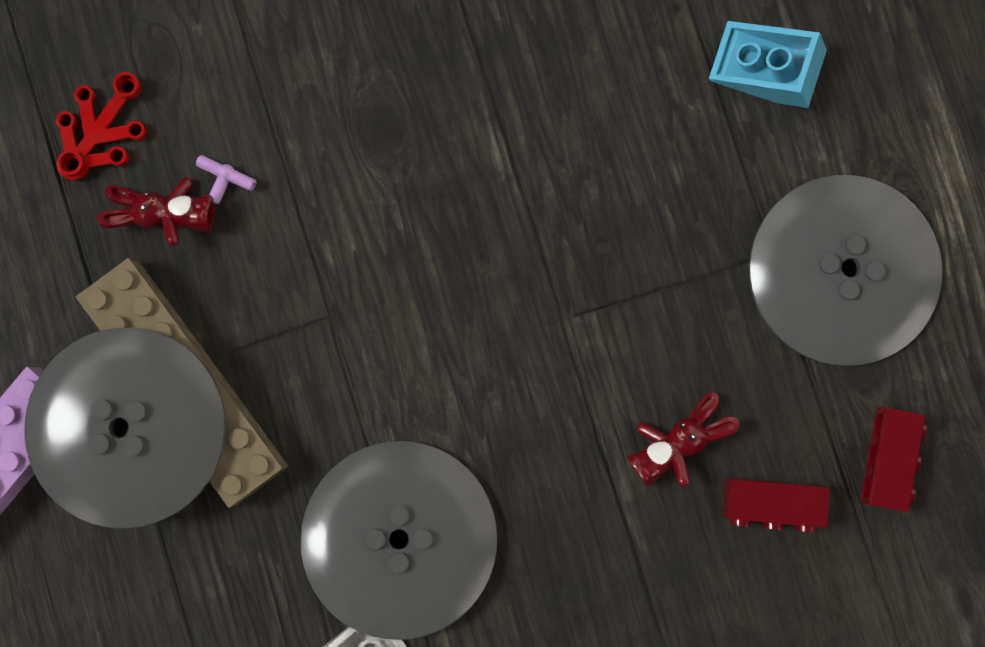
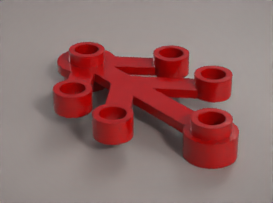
M121 72L116 75L113 80V88L116 93L97 119H95L93 108L97 98L95 91L86 85L76 88L74 97L79 103L84 138L77 146L74 130L78 126V119L69 111H62L57 115L56 125L60 128L64 149L57 159V170L61 176L75 181L83 178L89 168L110 164L116 167L127 165L130 157L128 152L122 147H112L105 153L90 154V152L97 144L129 138L139 142L147 137V127L137 120L131 121L124 126L108 128L127 100L135 99L141 93V82L134 74ZM133 83L134 89L131 92H125V86ZM85 91H89V98L85 101H82V93ZM66 117H71L70 125L64 127L63 120ZM141 126V133L133 136V128ZM117 152H122V160L115 162L114 155ZM78 160V168L71 170V162Z

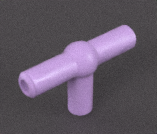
M203 155L199 156L196 160L197 167L217 176L209 194L213 197L216 204L220 203L229 182L249 191L254 190L256 187L255 179L234 170L231 165L218 163Z

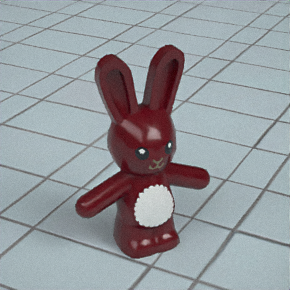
M189 177L181 179L168 198L156 192L147 191L139 194L120 186L109 185L105 188L108 200L131 209L103 211L98 214L97 221L101 227L107 229L124 227L131 224H137L145 228H154L163 224L167 244L176 246L179 243L176 226L207 233L211 232L215 217V203L211 195H204L199 198L187 196V193L193 186V181Z
M709 393L704 396L691 415L676 422L668 435L644 422L637 425V432L654 443L649 444L644 450L628 456L627 460L647 487H650L672 466L678 485L687 487L690 484V476L684 456L696 455L709 442L727 438L738 432L740 422L736 417H725L707 427L703 426L719 407L720 399L716 393Z

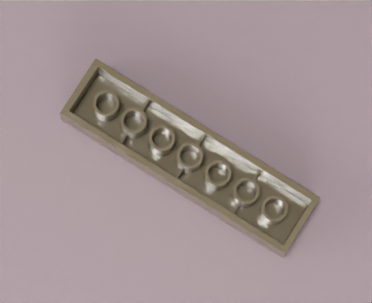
M127 258L75 296L100 331L113 328H139L161 333L175 339L190 349L211 372L220 390L225 408L226 436L220 462L209 482L228 508L241 503L289 467L140 262Z

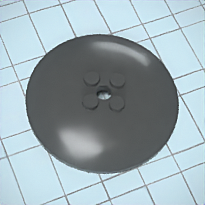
M834 175L812 180L797 187L780 199L767 213L752 243L749 257V282L755 305L762 319L774 335L786 346L802 356L817 362L838 366H855L876 362L895 354L907 346L923 330L935 310L940 295L942 259L930 224L916 205L905 195L887 184L871 178L854 175ZM845 260H851L856 264L857 273L854 277H847L843 274L842 263Z
M106 329L87 335L70 344L41 373L32 390L26 409L24 426L25 445L29 462L39 483L47 494L67 512L86 522L103 527H142L169 518L181 511L207 486L217 469L225 444V408L220 390L211 372L182 343L161 333L146 329ZM118 418L125 419L129 425L128 433L124 437H118L113 432V424Z
M408 441L374 444L352 453L340 461L326 474L315 489L305 511L301 530V554L304 569L311 587L319 600L329 612L347 626L366 635L382 639L404 640L423 637L435 633L459 619L470 609L484 590L494 566L497 550V529L494 512L477 478L460 461L448 453L426 444ZM397 529L404 530L409 537V542L403 549H395L389 541L391 533Z

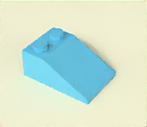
M728 21L709 80L778 104L809 108L827 49L820 32Z

